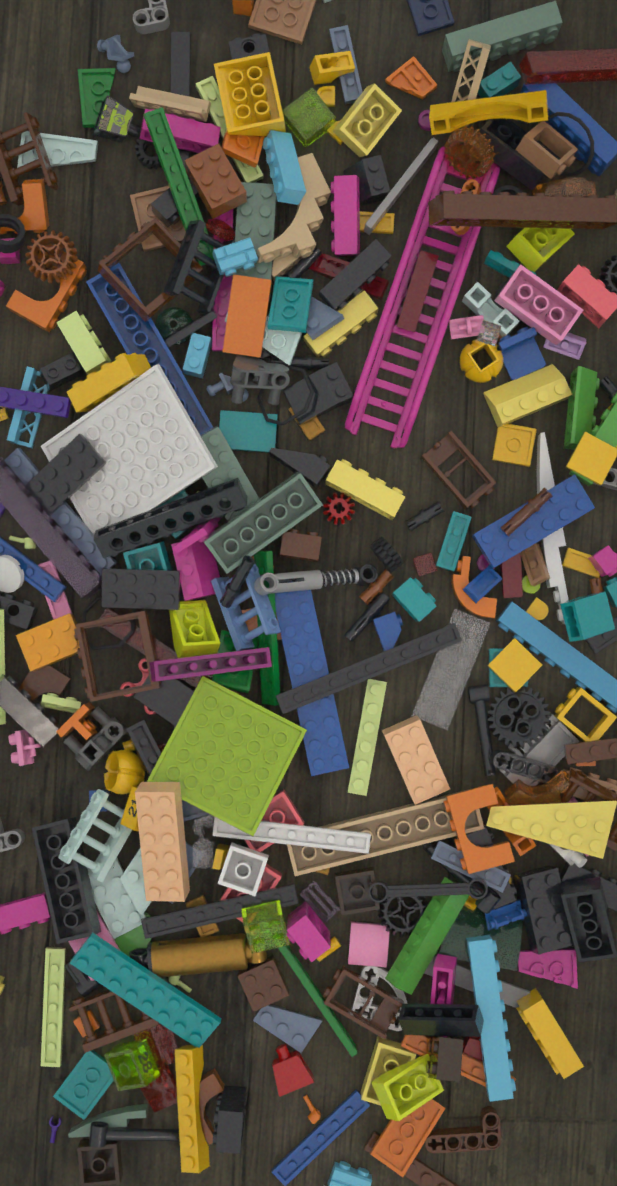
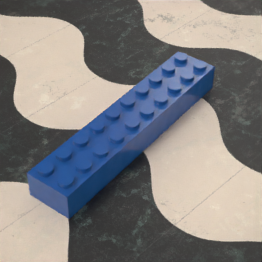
M120 263L111 267L110 270L142 303ZM101 274L86 281L127 355L132 353L145 354L151 368L157 364L161 366L200 435L214 428L152 319L150 318L145 322Z
M311 590L275 593L276 614L293 689L329 674ZM331 694L297 708L300 726L307 730L303 740L311 776L349 768L334 695Z

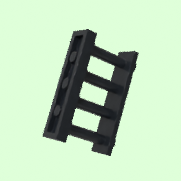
M195 220L189 222L163 293L169 296L182 293L200 303L197 312L208 313L215 305L214 300L224 274H219L215 260L198 251L197 246L200 239L216 249L236 241L219 242L204 233L205 222ZM193 257L213 268L210 278L191 268ZM187 275L206 285L203 296L184 286Z

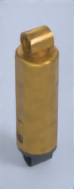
M243 933L148 942L147 948H137L129 953L130 958L159 977L244 970L248 968V962L261 963L267 959L265 939L253 937L246 940V936Z

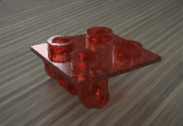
M159 1023V1025L133 1034L139 1055L146 1058L147 1056L143 1052L148 1054L147 1061L141 1058L143 1064H147L149 1061L154 1066L164 1062L166 1064L174 1062L175 1049L178 1047L174 1033Z
M164 1062L159 1064L157 1069L135 1078L154 1113L178 1103L176 1080H172L174 1075H170L171 1072L168 1065H165Z

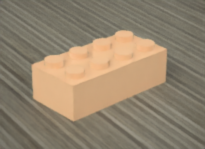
M417 715L382 730L415 805L450 790L422 722Z

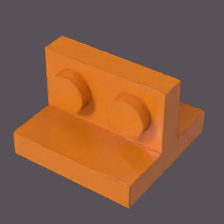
M91 703L83 704L56 731L60 737H64L76 729L86 740L93 738L98 733L95 730L96 725L89 719L86 721L85 718L95 707Z

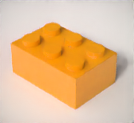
M66 614L16 635L30 671L34 672L78 654L77 649L80 646L79 641H76L74 637L75 624L77 623L73 614Z

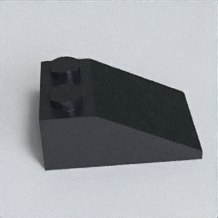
M337 362L308 376L314 394L308 410L296 419L299 425L351 402L353 398L352 391ZM305 378L283 390L294 414L304 409L310 394Z
M276 448L269 450L270 456L293 473L300 472L305 480L316 489L330 471L329 460L322 455L318 457L315 454Z

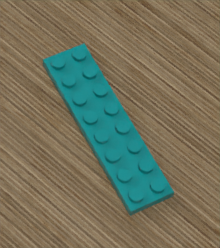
M93 932L70 961L71 965L195 1047L200 1048L221 1023L222 1018Z

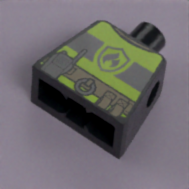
M107 95L102 101L92 135L123 142L127 134L137 138L141 127L131 123L134 115L133 111Z

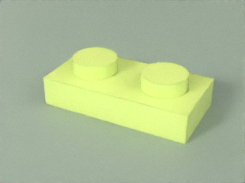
M47 693V695L43 694L41 705L45 708L75 713L80 708L81 702L73 697H66L64 699L59 698L56 694Z

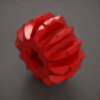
M333 493L334 500L327 497V501L330 504H323L324 508L329 509L325 510L323 514H331L327 521L335 518L334 525H337L338 519L344 525V517L351 521L352 518L348 513L355 514L354 510L349 509L354 507L355 503L348 504L351 497L348 496L344 500V493L340 494V498L337 497L336 493ZM338 504H341L342 509H344V512L341 511L340 514L336 513V509H334V506L337 507Z

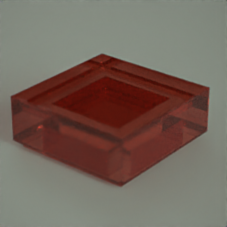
M432 553L413 558L418 577L437 571Z

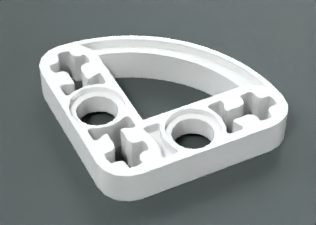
M363 966L360 976L367 979L368 976L365 971H369L372 968L375 975H371L370 982L377 985L378 978L381 977L393 988L397 998L402 999L404 1004H407L404 991L395 988L385 979L388 974L386 969L375 966ZM358 983L352 1004V1010L356 1013L355 1009H359L360 1006L363 1007L369 997L361 996L360 990L365 986ZM373 997L365 1009L366 1012H369V1008L372 1009L370 1018H367V1013L363 1012L362 1014L363 1017L370 1021L379 1005L372 1004ZM400 1011L397 1012L396 1017H399ZM395 1022L390 1024L388 1028L395 1031L402 1030L400 1023L395 1025Z

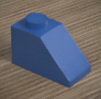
M395 612L372 620L383 651L394 647L401 632L400 626L403 625L400 614L396 615Z

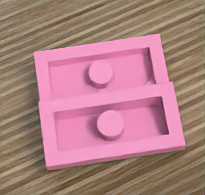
M351 922L348 964L387 967L389 932L386 931V927L388 925Z

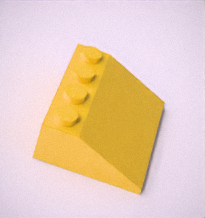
M270 52L214 64L228 135L267 136L270 130L286 132Z

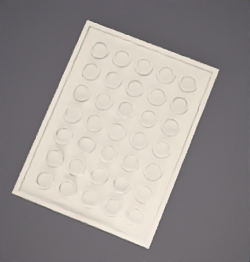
M159 364L147 370L41 445L50 462L78 434H82L106 461V464L70 497L84 524L93 534H95V530L158 507L218 467Z

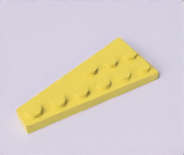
M617 801L495 806L490 809L486 826L603 859Z

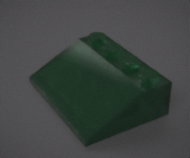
M463 906L437 951L439 954L457 957L458 960L469 962L466 938L490 935L492 940L496 941L497 952L494 953L495 960H498L499 967L517 971L523 920L509 922V924L500 926L496 930L494 928L488 930L483 911L478 907L472 911Z

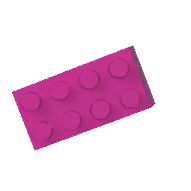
M307 901L288 914V933L286 935L293 944L296 942L299 945V952L304 959L309 958L313 962L331 948L330 930Z

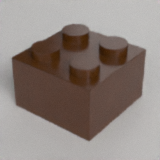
M289 529L282 536L280 557L318 562L322 537H319V533L307 531V535L299 534V530Z
M274 955L267 957L264 962L254 963L248 966L247 969L238 971L237 976L253 1012L289 996V988Z

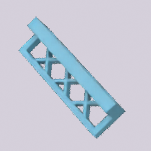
M27 366L21 390L33 392L35 388L36 391L34 392L40 393L43 391V394H48L49 391L46 385L39 389L37 388L35 381L37 376H40V372L35 368ZM15 410L7 441L33 449L42 414L34 413L36 416L35 422L28 425L25 418L31 412ZM26 430L31 435L29 443L19 441L21 433Z

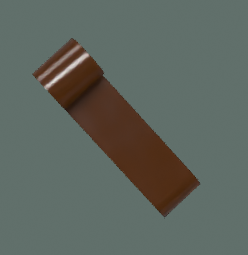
M486 1106L481 1110V1126L433 1129L425 1141L427 1151L430 1153L495 1150L501 1145V1127L496 1109L492 1106ZM488 1115L495 1116L492 1121L485 1120ZM489 1135L496 1136L492 1141L487 1140ZM470 1136L477 1137L473 1142L467 1141ZM450 1137L457 1138L454 1143H449L448 1139Z

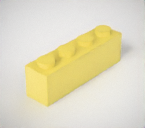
M365 290L349 301L341 311H337L343 314L344 320L314 340L308 334L304 335L305 343L316 357L321 355L325 357L332 351L331 348L334 345H341L347 340L346 336L351 332L353 334L357 333L362 328L361 325L366 321L370 323L377 317L378 307Z

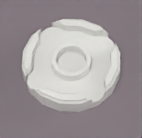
M9 555L0 556V591L6 593L16 591L24 582L23 569L21 570L20 563Z

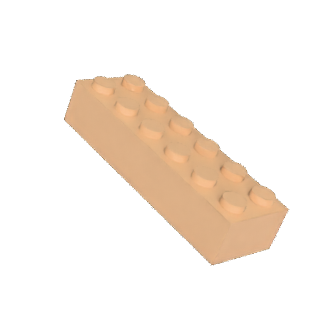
M141 782L135 791L146 901L185 902L190 891L180 782Z

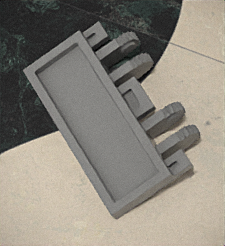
M551 714L548 717L551 721V726L549 727L545 724L549 731H542L545 737L538 736L539 743L532 740V747L528 743H525L524 749L520 746L519 748L524 754L517 748H513L511 743L508 748L516 755L556 766L565 756L564 744L578 743L579 740ZM516 760L513 763L514 769H519L522 766L521 760ZM532 766L530 773L533 775L538 773L539 766ZM499 769L525 796L540 782Z

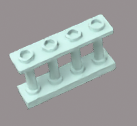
M98 789L92 795L91 802L86 810L82 812L80 821L71 831L70 838L66 845L62 847L58 858L67 864H70L72 859L90 869L88 875L103 882L132 829L120 824L124 810L107 800L109 794ZM102 807L120 817L115 827L97 818ZM92 824L110 834L105 844L86 835ZM82 842L100 851L95 862L77 853Z

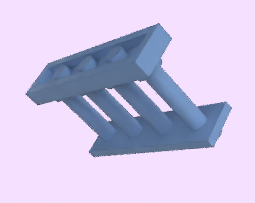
M256 564L253 565L246 578L249 589L236 596L230 608L223 607L220 599L226 591V585L231 582L232 578L220 577L211 581L236 651L254 648L252 639L264 632L266 635L279 634L281 632L268 595L263 596L255 591L254 582L260 577ZM252 596L255 607L242 614L239 604ZM259 615L262 625L249 632L246 621Z

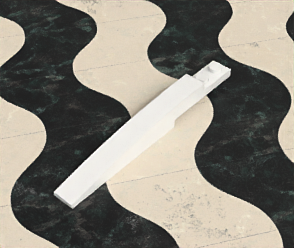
M545 432L538 435L537 494L544 487L549 490L555 486ZM562 527L540 540L542 555L550 579L546 580L547 588L555 587L556 591H553V597L559 606L557 618L558 621L565 624L560 604L569 600L559 547L566 546Z

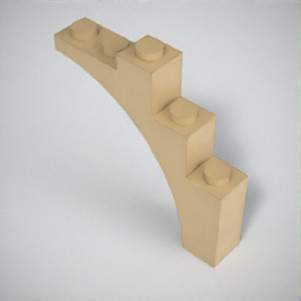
M313 153L297 157L306 193L297 207L293 222L282 235L257 249V263H268L274 260L275 257H286L293 253L295 259L299 257L306 258L313 253L316 243L311 232L320 228L324 218L319 206L326 204L331 194Z

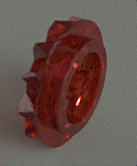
M219 219L207 220L206 228L210 233L224 240H232L234 238L235 232L230 225Z

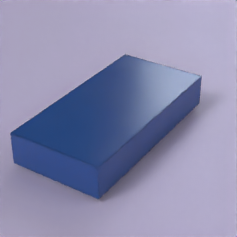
M489 565L463 591L477 603L502 578Z

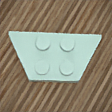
M140 848L121 876L120 881L138 913L142 916L151 901H146Z

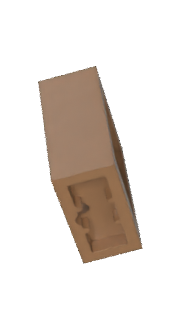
M541 121L524 135L516 150L552 179L556 174L561 175L566 167L571 166L576 159L574 155L578 148L548 123ZM537 141H541L545 146H547L561 159L558 160L557 158H555L551 153H549L545 148H543L539 143H537Z

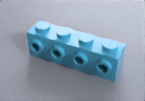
M270 130L267 137L263 140V148L266 152V161L269 165L270 177L273 181L277 201L299 205L306 193V188L291 133Z

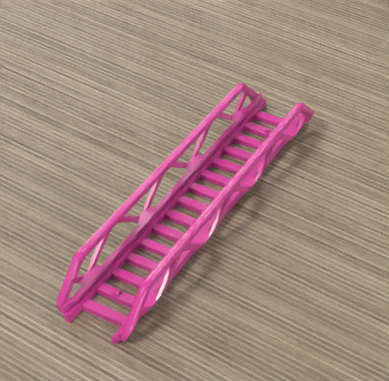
M449 146L448 148L441 147L434 161L345 422V428L353 435H357L361 422L394 432L395 434L390 446L394 449H397V447L404 448L409 439L481 227H470L464 235H457L451 226H429V207H427L429 199L430 201L434 199L436 195L440 194V191L451 190L455 191V194L461 193L462 189L443 183L446 174L467 181L474 179L481 186L482 192H491L493 194L500 173V166L491 162L487 163L483 176L450 166L454 150L450 149ZM428 227L461 237L459 247L425 236ZM422 244L456 255L453 265L437 260L435 268L448 272L449 276L447 282L435 278L431 280L430 286L443 290L441 300L429 296L425 298L424 304L437 308L434 318L420 314L418 320L420 323L431 326L428 336L405 330L395 325L397 316L401 314V304L404 297L406 298L407 287L412 279L413 269L418 260ZM391 333L424 343L423 352L419 353L389 343ZM385 351L419 361L417 370L413 371L384 361ZM379 368L413 379L410 389L376 378ZM373 386L407 397L404 407L370 396ZM367 404L401 415L398 425L364 414Z

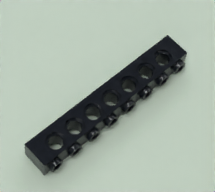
M235 478L95 530L93 540L103 558L115 557L125 550H134L139 545L154 542L155 539L169 537L180 530L186 531L191 526L205 524L210 519L215 517L221 518L232 511H240L247 506V495L239 478ZM227 498L229 501L224 502L221 499ZM210 505L211 508H204L203 506ZM185 512H192L193 514L187 515ZM172 518L175 521H168L167 519ZM150 525H155L157 528H152Z

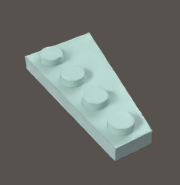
M26 131L21 135L20 146L33 141L30 132ZM40 133L51 167L96 162L97 140ZM36 149L19 155L17 168L39 159Z

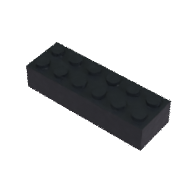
M76 817L32 828L57 944L89 937L92 932L94 934L101 932L87 867L73 859L70 864H67L58 858L62 847L66 845L70 838L71 831L77 826ZM81 843L80 847L77 850V853L84 856V851Z

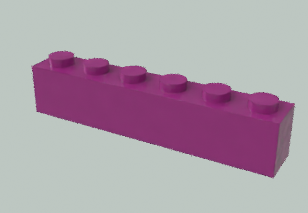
M269 647L149 662L152 682L272 667Z

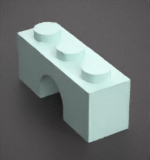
M478 282L463 297L462 302L477 316L483 315L484 322L502 338L507 336L519 323V320L506 308L504 310L499 308L492 301L491 294Z

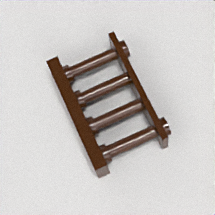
M27 112L24 113L26 123L6 132L0 131V171L10 201L18 206L24 204L23 189L17 179L20 175L38 167H42L45 177L41 179H44L45 185L48 184V187L54 190L59 189L57 185L58 177L52 171L38 129L40 128L39 122L36 117ZM29 130L33 141L12 150L6 148V140ZM36 149L39 159L16 169L11 163L12 158Z
M571 769L569 772V780L572 781L571 785L560 801L556 802L551 799L549 804L568 803L579 786L589 790L583 802H592L596 795L607 801H617V794L587 778L583 772H576ZM617 821L612 829H610L606 845L617 851Z
M109 989L85 999L83 996L78 997L72 1001L73 1003L69 1007L70 1012L78 1010L87 1035L86 1040L82 1044L85 1053L159 1025V1022L142 1011L141 1019L136 1021L131 1019L125 1000ZM113 995L124 1021L122 1023L123 1026L118 1028L112 1025L103 1000ZM95 1002L105 1027L104 1033L100 1035L94 1033L85 1006Z

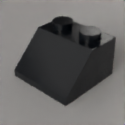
M381 155L362 159L343 171L344 175H357L359 177L360 206L382 201L390 192Z

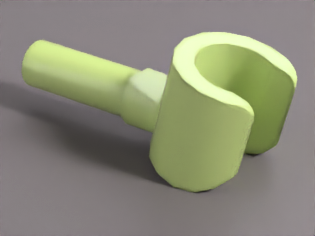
M9 537L11 541L24 543L25 549L36 548V541L33 538Z
M180 976L168 977L172 985H178L188 993L192 991L190 987L179 980Z

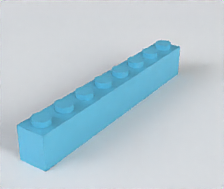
M490 935L469 937L466 940L475 1005H479L484 1019L480 1045L487 1096L490 1102L514 1099L513 1091H516L514 1079H511L510 1072L513 1071L512 1060L508 1059L507 1052L511 1051L509 1039H505V1032L508 1031L506 1019H503L502 1012H505L504 1000H500L499 992H502L501 980L497 979V972H500L498 960H495L494 953L497 952L496 941L492 940Z

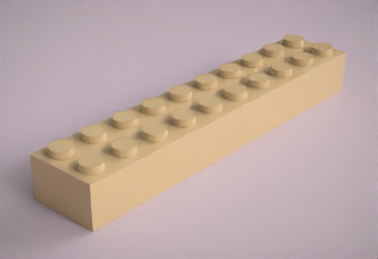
M447 795L428 799L416 805L412 803L320 826L321 828L371 833L369 854L287 844L294 875L299 876L457 836L456 831L452 832L449 820H452L451 814L446 812L444 806ZM480 809L474 810L467 817L465 833L484 829Z

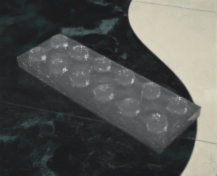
M457 609L453 610L448 625L456 624L462 641L437 651L411 715H417L421 720L446 730L449 728L490 626L489 622Z

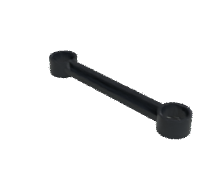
M479 877L473 878L469 883L387 885L382 881H376L370 886L368 893L371 900L377 903L385 901L387 897L470 895L474 899H482L487 894L488 885L484 879ZM478 881L485 886V891L481 895H474L471 892L470 888L473 882ZM375 885H381L385 888L386 895L383 898L378 899L372 895V888Z

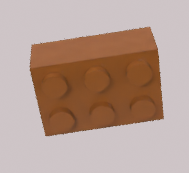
M219 144L184 160L186 173L213 219L247 202V192Z

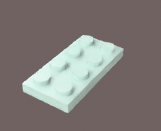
M118 858L115 859L103 882L89 875L94 901L113 939L142 925L141 919L146 918L145 912L142 916L138 913L120 881L124 870Z

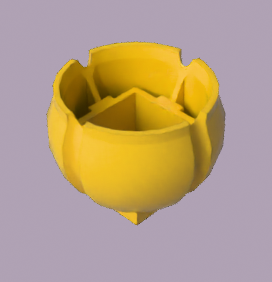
M475 339L471 345L467 344L463 348L459 363L461 370L466 372L465 376L468 379L484 383L489 382L491 377H496L503 366V354L501 350H497V344L488 339ZM485 348L493 362L481 370L472 355Z
M128 750L112 751L109 754L105 769L108 772L104 774V783L108 791L116 794H128L132 786L138 787L141 782H144L145 768L138 755Z

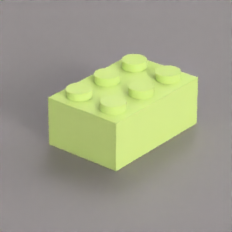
M75 311L56 322L87 374L98 372L101 370L102 365L111 362L104 348H99L102 344L94 331H89L92 327L83 314L80 316Z

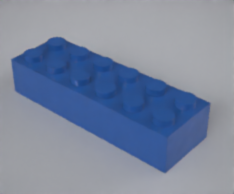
M539 68L523 84L520 93L546 90L548 115L556 112L570 113L585 123L594 140V156L588 169L591 173L600 176L617 158V141ZM557 116L549 119L546 123L578 148L574 156L586 164L590 156V141L583 127L569 117Z
M576 475L549 489L547 492H550L553 497L542 505L539 512L532 514L509 537L500 527L526 504L472 535L491 569L595 508Z

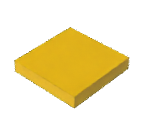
M506 424L497 428L492 460L530 467L537 429L513 424Z
M584 432L566 468L598 485H602L617 457V448Z
M514 638L487 666L516 693L542 664Z

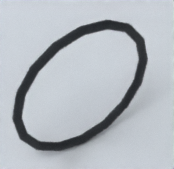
M556 112L548 115V120L557 116L569 117L583 127L590 141V156L587 163L580 170L571 173L563 172L561 174L562 176L571 177L582 173L590 166L594 156V140L589 128L580 118L570 113Z

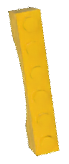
M546 90L430 105L429 114L432 135L451 133L465 125L488 119H515L527 123L548 120Z
M184 1045L175 1049L181 1172L200 1173L210 1166L209 1146L202 1131L199 1113V1090L204 1066L203 1045L200 1048L193 1045Z

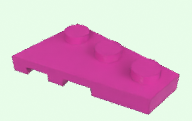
M215 517L205 524L196 526L191 533L181 539V542L173 546L175 552H181L196 541L201 543L214 532V529L219 526L218 522L221 518Z
M575 948L558 949L540 955L530 950H517V967L519 972L578 989Z

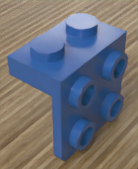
M524 327L517 331V335L512 337L510 335L504 336L497 345V350H501L503 354V364L511 380H516L546 365L534 339L537 335L534 327L530 329Z

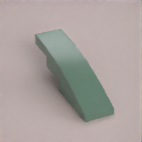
M148 1104L117 1108L90 1117L73 1126L68 1136L69 1138L89 1137L91 1123L95 1121L108 1123V1128L127 1127L129 1119L147 1117Z

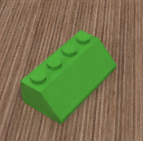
M578 366L571 373L570 390L572 395L568 398L563 449L575 450L584 432L590 434L592 427H595L596 416H593V411L598 403L595 391L599 388L600 379L597 378V372L582 366Z

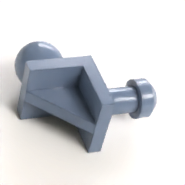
M120 35L98 41V50L100 52L107 50L108 60L118 61V71L127 73L131 68V64L127 59L134 57V52H128L121 45Z
M220 373L221 382L213 386H207L206 389L209 395L214 396L216 392L224 388L228 395L231 394L233 391V385L230 383L231 377ZM244 389L243 402L248 398V391Z

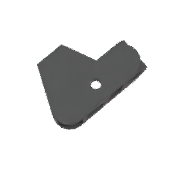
M237 355L233 363L230 383L233 385L231 401L237 404L243 403L245 388L270 389L267 402L271 405H279L281 390L290 381L288 375L289 368L283 364L266 363L258 357Z
M99 706L90 715L102 725V730L84 746L73 734L63 742L75 753V759L88 772L126 734L125 730L127 729L124 723L116 717L110 718ZM112 726H113V727H116V726H117V727L119 728V729H118V732H119L118 735H117V734H114V735H113V734L111 733V732H112V729H111ZM91 746L97 750L95 754L88 750Z

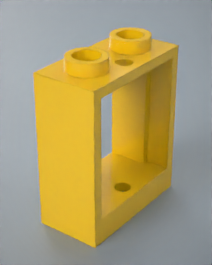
M580 687L573 688L566 696L568 698L564 704L560 703L554 711L556 713L554 716L584 742L599 740L617 718ZM580 696H583L605 714L588 736L564 718Z

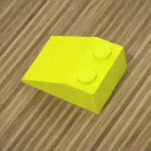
M524 228L506 247L528 270L535 272L575 233L571 229Z
M206 600L180 601L179 610H169L177 658L218 653L221 643Z
M429 1054L389 1070L371 1082L387 1119L400 1121L444 1091L440 1080L428 1078L429 1074L426 1073L427 1061H430Z

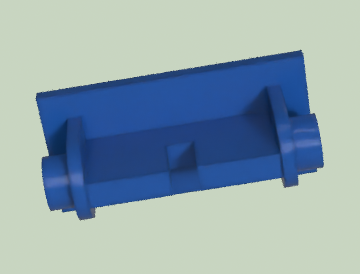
M520 900L492 909L489 914L485 913L488 930L493 928L496 930L500 926L509 924V922L520 919L524 920L527 916L526 910L521 908Z

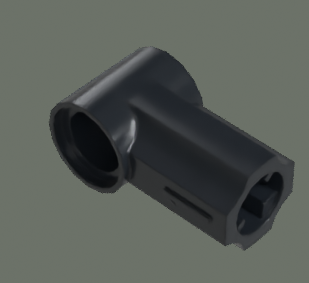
M70 961L65 964V968L75 980L76 988L83 997L88 996L101 986L100 983L95 980L91 981L88 975L71 965Z

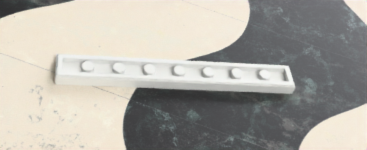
M216 817L213 828V836L369 854L371 833L261 821L254 836H251Z

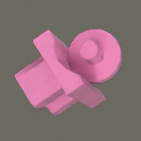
M483 315L449 320L451 340L486 334Z
M26 730L15 731L14 734L9 735L10 745H17V752L11 754V762L18 763L19 766L33 764V756H36L35 748H40V743L35 744L34 738Z

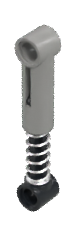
M366 564L350 571L347 569L344 571L338 570L337 572L333 570L331 573L329 571L323 573L320 570L277 574L265 573L255 580L254 588L258 594L265 596L271 593L321 589L323 585L326 587L327 584L332 586L333 584L339 585V583L343 585L345 583H354L359 586H366L377 579L378 572L373 565ZM363 571L367 574V579L363 576ZM264 580L269 583V588L264 586Z

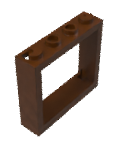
M156 218L151 222H145L139 232L131 233L123 245L119 243L113 249L112 254L103 256V259L99 261L98 272L145 322L177 295L169 296L162 293L145 307L110 268L151 234H154L177 257L181 244ZM193 258L191 268L202 273V266ZM187 275L184 286L188 287L195 279Z
M148 611L75 624L74 637L76 641H79L80 648L77 649L79 659H82L83 662L81 673L83 679H86L87 682L85 693H87V698H90V702L162 688L161 681L152 682L149 662L157 661ZM138 619L151 684L98 694L86 629Z

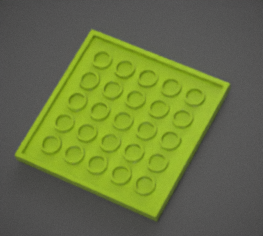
M202 676L147 782H180L181 798L183 801L254 836L307 730Z

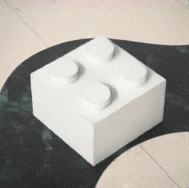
M231 843L218 884L256 896L269 855Z

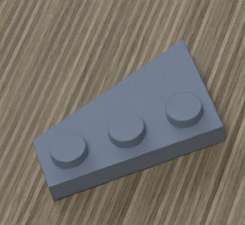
M312 297L306 332L314 340L344 320V316Z
M270 1004L259 1009L253 1021L302 1053L323 1019L307 1016L300 1012L289 1011L286 1008Z

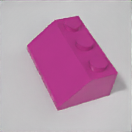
M196 541L179 553H176L173 549V546L177 543L171 544L177 570H180V583L184 600L191 601L215 595L211 581L215 578H220L216 558L204 541L201 543Z

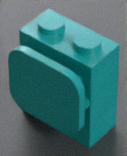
M606 591L578 597L560 604L570 642L585 640L615 629Z

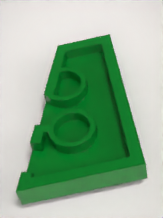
M116 68L78 69L83 128L95 126L102 101L107 95L110 96Z

